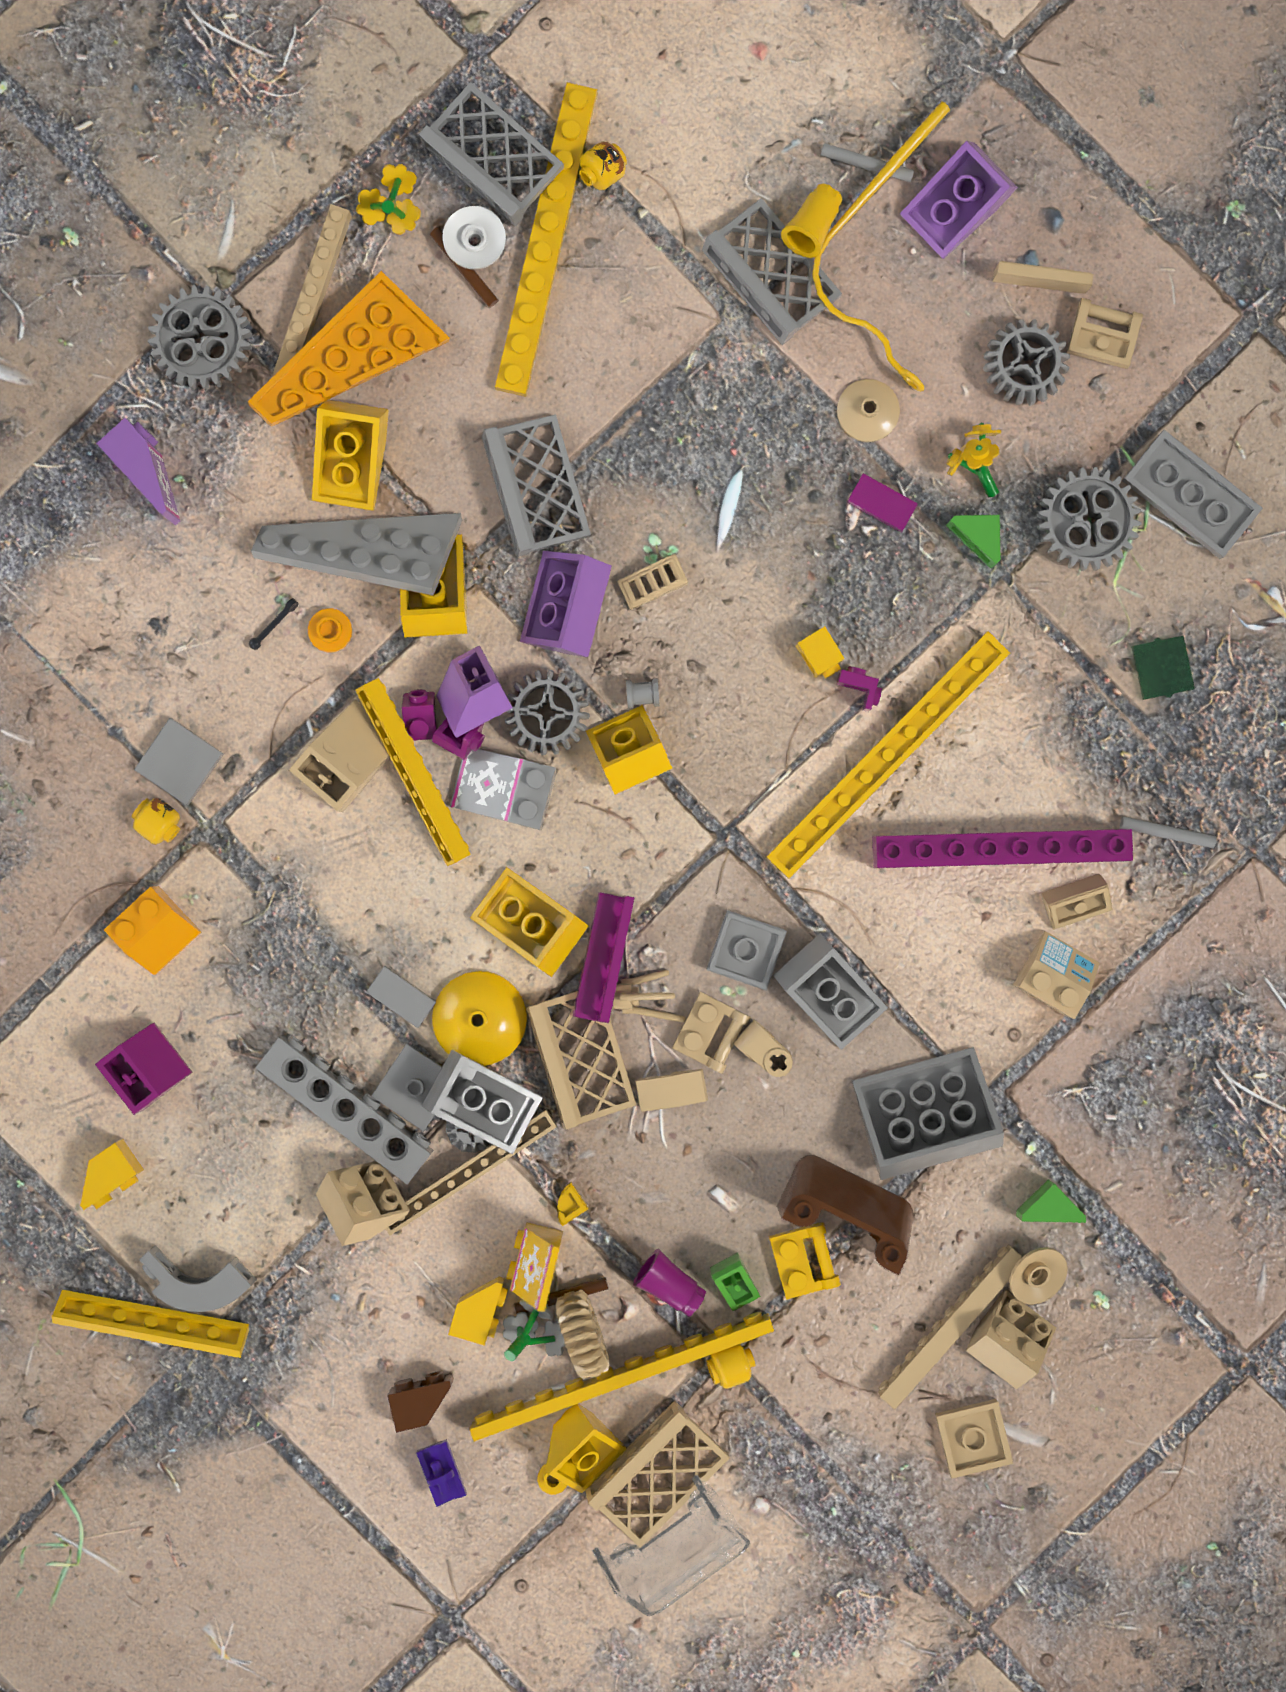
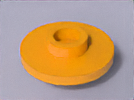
M326 608L318 611L311 618L308 624V636L311 643L317 649L327 653L338 652L350 642L352 624L343 612L333 608Z

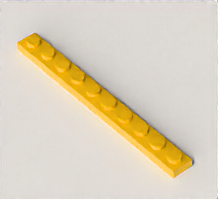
M566 83L550 151L564 163V168L539 197L495 384V389L498 391L527 396L580 171V158L584 154L597 99V89ZM549 161L545 174L553 167Z
M987 631L766 858L790 879L995 670L1010 652Z
M761 1312L752 1313L743 1318L744 1322L734 1326L731 1323L722 1324L713 1329L714 1333L702 1337V1334L692 1335L684 1339L685 1344L672 1348V1345L662 1346L654 1351L655 1355L644 1359L642 1356L632 1357L624 1362L625 1366L615 1370L610 1366L608 1371L585 1381L581 1377L566 1382L563 1389L553 1392L552 1388L540 1391L534 1395L535 1399L523 1403L522 1399L510 1402L504 1406L505 1410L493 1414L492 1410L483 1412L475 1416V1421L470 1426L469 1430L472 1439L475 1442L774 1332L769 1313L764 1315Z

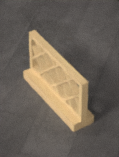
M578 991L526 1007L562 1128L566 1130L576 1127L578 1124L637 1105L611 1020H609V1023L590 1020L582 1036L567 1029L573 1016L575 1002L571 1006L566 1001L576 999ZM561 1004L571 1009L562 1026L551 1020L547 1007ZM594 1022L606 1029L607 1037L602 1046L586 1039ZM553 1026L560 1029L557 1037ZM564 1032L580 1039L572 1056L560 1050L558 1043ZM584 1042L599 1049L592 1066L576 1059ZM609 1042L612 1052L606 1049ZM603 1053L615 1059L616 1067L611 1077L595 1069ZM562 1056L569 1059L567 1066H565ZM573 1062L589 1070L581 1087L571 1082L568 1076ZM593 1072L609 1080L601 1097L585 1089ZM618 1072L622 1083L615 1079ZM613 1083L624 1088L627 1101L615 1105L605 1100ZM572 1087L579 1090L576 1097L574 1096ZM584 1092L597 1099L598 1102L593 1112L581 1116L577 1103ZM602 1103H605L610 1106L599 1110Z
M674 1401L585 1490L587 1501L596 1511L600 1510L641 1548L730 1457ZM687 1425L694 1432V1443L676 1444L677 1434ZM694 1450V1465H676V1451ZM699 1450H713L718 1455L711 1464L698 1465ZM672 1451L671 1466H654V1457L659 1452ZM693 1472V1482L688 1487H676V1473ZM654 1473H671V1487L654 1488ZM637 1474H649V1488L631 1489V1480ZM671 1494V1504L666 1509H653V1495ZM649 1495V1510H631V1496ZM627 1496V1511H613L607 1504L614 1497ZM649 1517V1526L638 1535L631 1528V1518Z

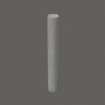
M824 143L820 155L879 173L887 163L886 161ZM900 166L891 177L910 183L914 170Z
M1124 816L1120 823V829H1132L1134 832L1208 848H1214L1216 845L1217 837Z

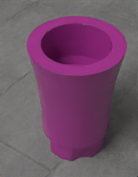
M659 1248L647 1258L633 1282V1286L652 1294L676 1311L683 1312L688 1317L692 1316L700 1307L706 1294V1290L697 1285V1281L677 1267Z

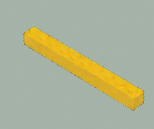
M377 678L356 689L355 691L446 865H452L471 855L468 844L463 840L458 825L454 823L449 808L441 798V792L433 783L432 775L426 769L422 756L417 752L412 737L408 735L404 721L395 710V704L390 700L385 685Z

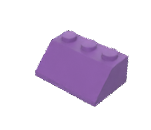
M543 551L520 642L567 655L588 658L612 566L587 555Z

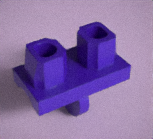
M447 1439L417 1450L416 1454L436 1507L467 1495Z

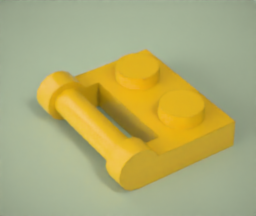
M823 1222L769 1236L786 1300L820 1290L833 1289L841 1285L839 1275L835 1274L824 1236L827 1231ZM811 1237L823 1276L815 1280L812 1276L803 1239Z

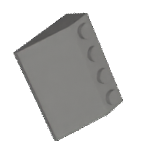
M974 1047L852 1081L880 1180L1003 1146L1004 1131Z

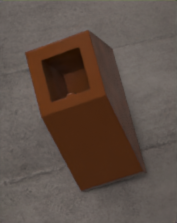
M437 1371L427 1374L425 1380L413 1382L412 1378H408L394 1383V1387H391L387 1396L396 1433L428 1425L452 1386L454 1380L453 1373L444 1375L443 1371Z

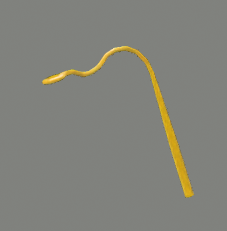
M942 101L890 158L825 237L820 254L814 258L812 272L817 295L828 310L844 322L863 326L875 334L883 343L887 360L908 385L920 392L925 390L923 383L915 374L903 368L893 358L889 340L879 329L865 320L846 316L833 306L823 293L819 278L821 255L830 240L894 174L950 111L949 106Z

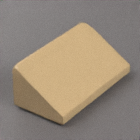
M1100 874L1041 893L1053 930L1113 910L1108 884Z

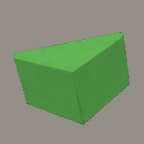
M1000 515L954 516L947 523L946 526L989 568H993L1001 560Z
M1049 1179L1016 1210V1217L1022 1222L1086 1223V1216Z
M738 1252L710 1267L711 1276L732 1311L761 1297Z

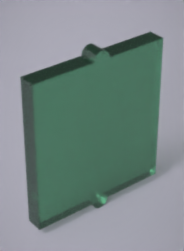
M1184 635L1164 640L1158 637L1154 639V642L1131 646L1143 700L1161 696L1170 698L1175 693L1195 689Z

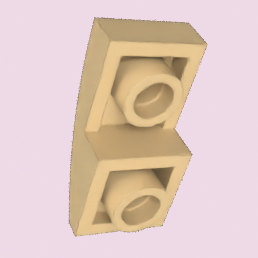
M703 1069L676 1071L670 1075L643 1077L636 1080L641 1112L680 1107L708 1100Z

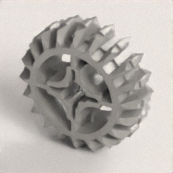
M1020 319L1017 323V328L1010 322L1005 326L1006 332L999 329L995 333L997 340L991 339L987 345L992 351H986L984 354V359L989 361V363L985 364L983 370L985 372H993L987 378V383L997 382L998 385L994 389V393L998 394L1003 389L1007 392L1004 396L1005 401H1009L1012 395L1016 396V405H1021L1024 397H1026L1029 406L1034 405L1036 397L1039 401L1045 402L1048 398L1047 393L1055 395L1058 391L1056 385H1063L1065 382V378L1061 374H1066L1069 371V366L1063 362L1067 361L1070 355L1066 352H1060L1066 346V342L1060 341L1056 343L1055 339L1058 337L1059 331H1054L1051 335L1048 334L1046 331L1049 329V324L1045 323L1039 329L1037 328L1038 322L1036 319L1030 322L1029 327H1027L1024 319ZM1026 340L1039 344L1041 348L1035 349L1030 347ZM1011 343L1014 361L1004 367L1002 361L1003 351ZM1049 357L1050 372L1048 378L1042 382L1039 364ZM1022 359L1025 361L1034 360L1031 366L1028 364L1018 365ZM1020 376L1026 381L1027 385L1019 384L1011 379V377Z
M537 670L535 671L537 679L535 682H532L528 675L523 676L527 684L524 689L520 684H514V688L520 693L518 697L513 694L507 695L510 701L515 702V705L506 711L507 713H514V717L505 719V723L507 725L516 723L517 727L513 728L509 733L512 737L522 733L517 742L520 746H523L527 740L531 741L528 747L529 752L533 753L538 744L541 745V755L547 754V746H552V751L556 755L559 754L557 746L559 743H563L566 750L571 748L567 741L570 736L574 741H580V737L574 731L576 728L584 732L586 731L587 726L579 723V720L589 719L590 714L580 712V708H586L589 706L588 700L578 702L577 698L581 697L585 692L582 688L575 692L572 691L577 683L576 680L572 679L567 685L563 684L566 678L565 673L561 672L556 681L553 680V670H548L547 679H542L541 672ZM539 688H544L542 700L538 704L522 706L529 694ZM554 688L561 690L570 698L573 710L561 708L554 704ZM549 697L551 709L562 714H555L554 717H551V720L547 721V727L545 728L544 717L537 712L531 711H539L540 708L547 705ZM521 715L537 718L540 721V737L534 736L526 730ZM566 719L572 720L569 727L562 734L550 738L554 722Z

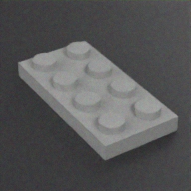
M1166 430L1161 431L1122 480L1219 559H1222L1263 509Z

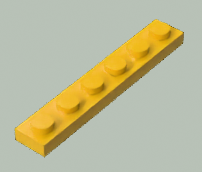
M67 1290L61 1291L52 1314L53 1324L241 1358L249 1332V1324Z

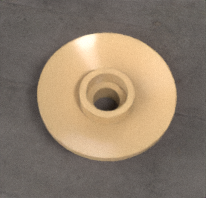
M863 379L849 385L841 394L837 404V418L841 428L851 438L861 442H875L885 438L893 431L899 419L900 406L897 396L889 386L874 379ZM866 403H871L875 406L873 413H867L864 410Z
M1043 1247L1030 1251L1016 1263L1011 1272L1009 1280L1011 1293L1019 1302L1028 1305H1035L1049 1300L1061 1289L1066 1280L1068 1272L1066 1259L1059 1251L1053 1248Z

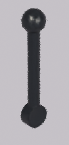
M294 598L290 599L286 603L285 608L257 638L250 639L249 647L253 650L259 649L263 639L289 612L294 611L299 603Z

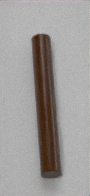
M440 227L433 229L430 233L432 239L489 308L493 307L499 301L474 269L461 267L451 260L443 245V231Z
M603 1277L549 1293L546 1304L549 1307L556 1305L557 1298L571 1291L583 1290L586 1294L591 1295L608 1290L607 1279ZM519 1302L514 1303L516 1314L518 1312L529 1313Z

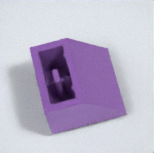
M480 645L451 660L436 697L456 738L513 708Z

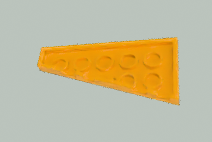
M380 271L248 400V405L273 427L449 342L450 337L394 282Z

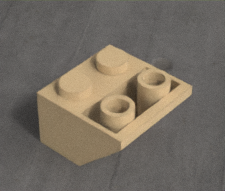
M377 1161L327 1172L316 1193L342 1246L373 1238L406 1216L410 1211L389 1171Z
M1005 1290L975 1328L966 1351L1015 1389H1018L1039 1373L1056 1327Z

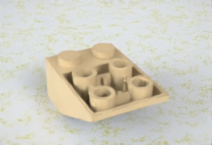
M354 700L308 746L289 771L336 811L343 813L390 756L364 706L357 700Z

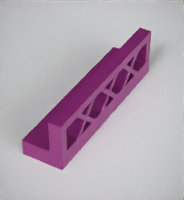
M598 893L573 1017L609 1023L634 897Z

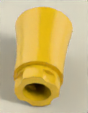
M823 183L818 184L817 188L809 193L801 208L781 231V238L791 251L807 258H814L820 254L825 237L842 203L840 192L833 189L830 185Z

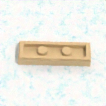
M1000 261L994 270L992 282L1086 294L1092 286L1094 274Z

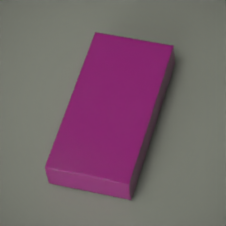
M864 473L847 501L850 505L901 533L918 505L913 500Z

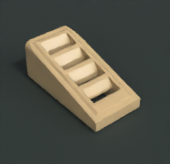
M676 554L663 558L617 581L630 611L688 585L687 578ZM670 566L676 581L670 582L664 568ZM658 571L664 584L663 587H658L652 573ZM647 577L653 592L647 594L641 578ZM634 581L641 595V598L637 600L629 585Z

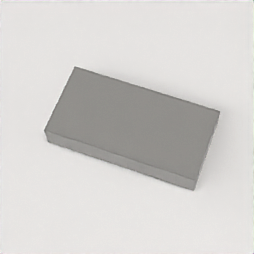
M386 966L382 968L366 991V993L417 1028L420 1027L436 1003L430 996Z

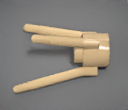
M668 970L635 978L621 979V984H617L613 1009H622V1014L633 1013L670 1021H686L684 1016L634 1007L639 1006V1000L675 998V993H639V987H633L636 984L668 976Z

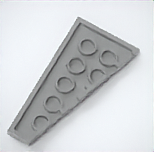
M461 513L266 525L261 527L251 552L255 559L434 595L462 523Z

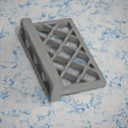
M471 82L431 127L426 125L418 134L423 146L515 227L524 218L523 213L564 168V163ZM473 94L481 101V112L464 114L463 104ZM486 107L489 108L492 112H486ZM500 118L504 122L505 133L487 134L486 119ZM482 119V135L465 136L464 121ZM460 121V136L447 137L440 130L447 122ZM509 127L515 132L509 133ZM509 139H524L528 143V153L510 155ZM505 140L506 155L488 156L487 141ZM483 141L484 157H469L466 154V142ZM454 143H461V149ZM532 147L539 153H532ZM547 159L553 165L546 174L533 175V160ZM528 160L529 176L511 177L510 161ZM506 162L507 177L493 178L489 174L488 163ZM484 163V169L478 164ZM529 182L530 192L520 202L512 195V183ZM501 184H507V189H505Z
M761 198L721 230H715L707 236L702 251L783 345L798 330L827 307L822 300L811 299L812 285H815L812 278L813 258L803 257L796 253L792 254L788 247L787 253L770 251L771 237L781 238V231L785 225ZM760 211L768 220L767 229L750 227L751 216ZM730 232L745 233L744 247L732 246L725 236ZM749 234L766 236L765 250L748 248ZM748 255L765 257L764 271L752 270L747 264ZM770 258L787 260L786 274L769 272ZM791 261L803 262L808 268L807 277L790 275ZM819 267L821 286L830 294L827 297L830 302L834 303L841 297L842 293ZM768 279L785 281L784 295L772 294L767 288ZM790 282L807 284L806 298L789 296ZM788 303L805 305V316L796 322L788 313ZM810 306H816L810 311Z
M556 414L497 429V426L484 429L482 441L516 557L590 537V529ZM551 425L554 438L549 446L533 437L538 427ZM532 429L530 435L524 431ZM516 433L526 439L519 453L507 447L505 435ZM529 442L546 451L539 464L522 456ZM555 442H556L558 451L552 448ZM549 453L561 459L563 468L558 476L541 467ZM510 455L516 458L513 465L511 462ZM518 461L535 469L528 484L515 475L514 469ZM538 472L555 481L547 495L531 486ZM564 472L567 481L561 478ZM558 483L570 490L572 497L567 506L550 497ZM519 486L525 488L522 495ZM527 491L544 499L537 514L524 506L523 498ZM547 502L564 511L556 525L540 516ZM572 503H574V507H575V510H576V511H574V510H572V509L570 508V506H571ZM566 513L579 520L581 531L570 534L559 527ZM528 516L533 518L531 525L529 523ZM536 521L553 530L548 540L535 543L532 528ZM556 532L563 535L553 538Z

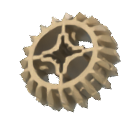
M583 1290L565 1293L564 1296L557 1298L555 1306L558 1322L571 1362L581 1378L599 1376L602 1372L608 1371L609 1356L594 1308L588 1294Z

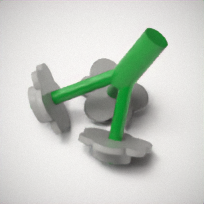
M521 1299L519 1303L525 1310L532 1313L530 1317H527L525 1312H518L516 1316L508 1315L504 1318L503 1326L505 1329L503 1330V1337L507 1340L511 1339L512 1343L504 1352L505 1358L509 1361H514L527 1345L546 1344V1353L550 1357L555 1355L561 1356L564 1351L563 1347L566 1344L559 1322L547 1321L543 1336L535 1337L534 1331L538 1328L537 1316L543 1319H553L552 1312L548 1310L549 1306L546 1304L545 1311L542 1312Z

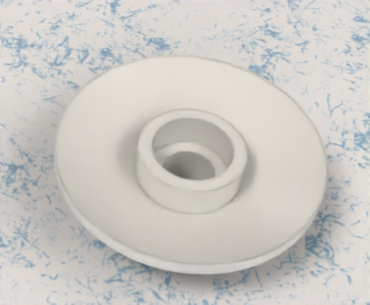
M468 206L457 210L449 217L443 229V245L446 253L452 261L464 268L482 269L490 266L501 256L505 247L506 234L501 220L495 213L484 207ZM477 237L481 242L477 246H472L469 244V240Z

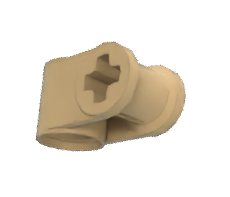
M753 1020L733 1043L749 1059L759 1064L774 1077L785 1076L792 1068L791 1053L756 1020ZM781 1054L785 1055L784 1063L786 1066L784 1068L778 1066L774 1069L771 1067L773 1064L772 1055L779 1057Z

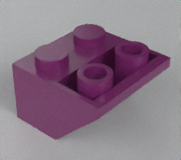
M155 1022L120 1044L95 1064L133 1115L144 1111L193 1073Z

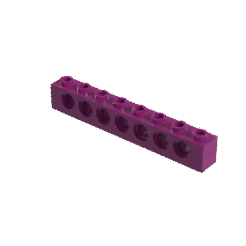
M1132 829L872 837L873 868L1133 861Z

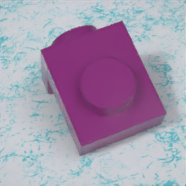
M848 666L847 671L841 670L839 672L836 685L866 692L863 711L869 712L872 709V705L878 706L882 688L877 687L878 678L866 676V670Z
M416 689L409 693H404L401 708L408 735L413 740H431L437 730L435 692Z
M446 718L433 734L432 742L465 760L472 750L476 752L482 745L485 735L482 734L484 723L456 738Z

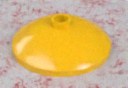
M487 971L468 972L451 980L439 993L432 1013L433 1030L437 1041L448 1055L451 1050H454L483 1066L491 1065L508 1057L520 1044L527 1025L526 1006L516 987L504 977ZM473 1015H482L484 1019L483 1024L480 1026L473 1024Z

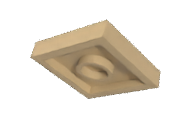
M997 1399L935 1413L952 1479L1013 1464Z

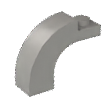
M156 1245L139 1259L144 1264L142 1266L144 1272L151 1279H158L160 1281V1284L152 1293L166 1304L185 1311L206 1312L222 1308L235 1301L257 1280L237 1257L229 1262L220 1272L207 1278H194L182 1273Z

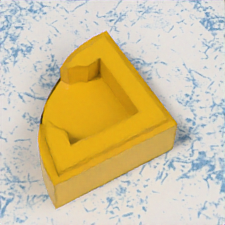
M572 1181L564 1187L558 1199L557 1213L562 1226L589 1209Z

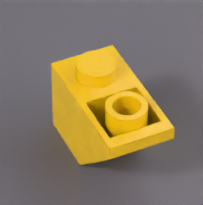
M124 1139L115 1142L88 1161L80 1203L83 1210L92 1205L97 1210L113 1199L110 1193L120 1187L123 1192L139 1181L136 1175L144 1169Z
M498 1276L460 1297L448 1335L484 1346L487 1337L494 1338L499 1319L493 1318L497 1306L503 1307L508 1292L507 1288L502 1287L505 1278Z

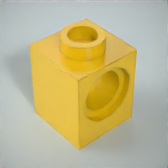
M825 626L796 645L797 650L815 678L823 675L826 679L841 670L839 663L845 658Z

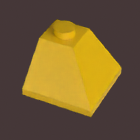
M575 1404L567 1409L562 1417L553 1425L545 1470L550 1476L583 1493L627 1448L591 1411L579 1404Z

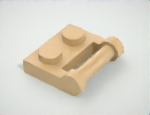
M1081 298L1066 353L1128 369L1143 314L1134 311L1132 314L1092 304L1091 300ZM1087 316L1127 326V333L1086 322Z
M700 991L672 1049L723 1074L727 1066L724 1063L734 1046L733 1043L738 1038L743 1026L748 1025L751 1017ZM724 1015L732 1018V1021L714 1057L705 1054Z

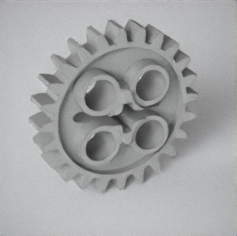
M193 285L189 295L183 288H180L181 298L179 299L169 294L168 297L171 302L169 306L159 303L163 314H152L158 325L148 326L149 331L156 335V337L148 339V343L153 347H158L151 352L154 359H160L156 364L160 370L167 369L165 375L170 380L177 376L176 382L180 386H183L188 380L189 387L192 390L196 389L198 382L201 383L205 390H208L209 381H213L219 388L221 387L220 378L223 376L231 382L230 371L232 369L239 373L242 372L237 364L238 361L248 362L249 360L242 353L243 350L252 349L251 344L244 340L252 337L253 334L249 329H243L250 322L247 317H240L244 312L241 306L233 307L235 300L231 296L224 300V293L220 289L212 296V290L209 286H205L201 294L196 285ZM212 316H222L217 326H208V321ZM183 318L190 319L187 328L177 330L179 320ZM200 333H204L205 336L201 338V343H197L195 339H199ZM225 333H228V337L226 338L218 337L224 335ZM174 338H181V339H182V340L177 341L176 343H173V339H174ZM215 347H224L222 356L211 358V352ZM186 349L193 350V355L189 360L180 361L182 351Z
M1083 467L1078 470L1077 478L1072 471H1069L1066 474V482L1058 478L1055 481L1057 489L1049 487L1046 490L1047 495L1051 499L1043 498L1039 503L1046 508V510L1037 513V517L1045 520L1044 523L1037 527V530L1047 532L1041 539V542L1051 541L1052 545L1047 552L1052 553L1056 550L1060 552L1057 562L1067 557L1069 559L1068 568H1072L1077 562H1080V570L1085 571L1089 563H1091L1093 570L1097 571L1100 569L1101 561L1106 567H1110L1113 565L1112 557L1118 561L1124 558L1121 549L1128 552L1133 548L1127 540H1136L1139 537L1132 529L1142 525V522L1133 519V516L1139 514L1141 509L1132 508L1131 506L1138 498L1137 496L1127 497L1126 494L1131 488L1130 485L1122 489L1119 487L1122 477L1119 476L1114 481L1109 480V470L1100 477L1097 467H1094L1087 476L1086 470ZM1083 492H1086L1088 494L1087 505L1085 498L1083 497ZM1101 494L1108 499V508H1101L1096 504V495ZM1066 499L1075 501L1078 506L1077 513H1070L1065 509L1064 501ZM1086 514H1088L1089 518L1095 519V522L1091 525L1089 521L1083 520ZM1102 525H1107L1113 530L1114 537L1112 540H1107L1101 535ZM1071 530L1080 532L1083 537L1081 545L1071 542L1069 538ZM1091 534L1093 541L1095 542V547H1092L1090 544Z

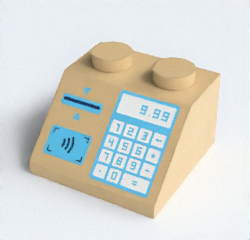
M1044 931L1013 986L1064 1016L1075 1019L1092 990L1100 963Z

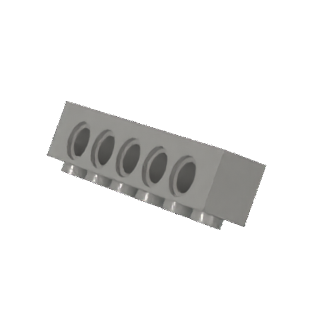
M285 1035L279 1037L256 1066V1069L405 1184H408L434 1151L429 1147L431 1142L419 1132H415L414 1135L404 1128L406 1123L396 1114L391 1112L387 1115L379 1108L380 1102L371 1097L370 1094L365 1093L364 1096L354 1089L356 1084L343 1074L335 1075L329 1070L331 1065L317 1054L314 1057L303 1050L306 1046L299 1039L292 1035L288 1038ZM292 1060H299L304 1065L302 1076H295L291 1073L290 1063ZM317 1079H323L329 1084L330 1090L328 1095L322 1096L316 1092L314 1086ZM342 1099H349L354 1103L355 1111L352 1115H346L340 1110L339 1105ZM368 1118L376 1119L380 1124L379 1133L370 1134L367 1132L364 1126L365 1120ZM392 1138H400L404 1141L405 1151L403 1153H395L391 1150L389 1143Z

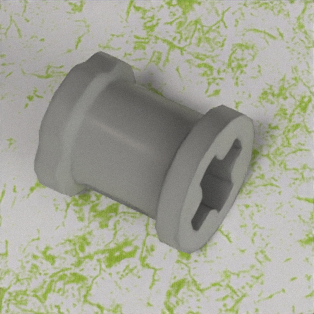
M653 678L652 682L632 683L631 680H626L628 709L633 708L634 705L653 704L655 707H659L658 678Z

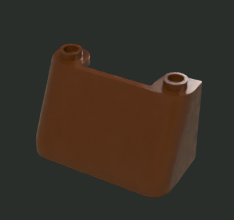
M806 1155L801 1158L777 1204L781 1218L794 1225L806 1227L817 1220L822 1209L868 1231V1234L877 1243L874 1253L878 1264L899 1276L906 1262L914 1215L910 1203L903 1197L819 1156Z

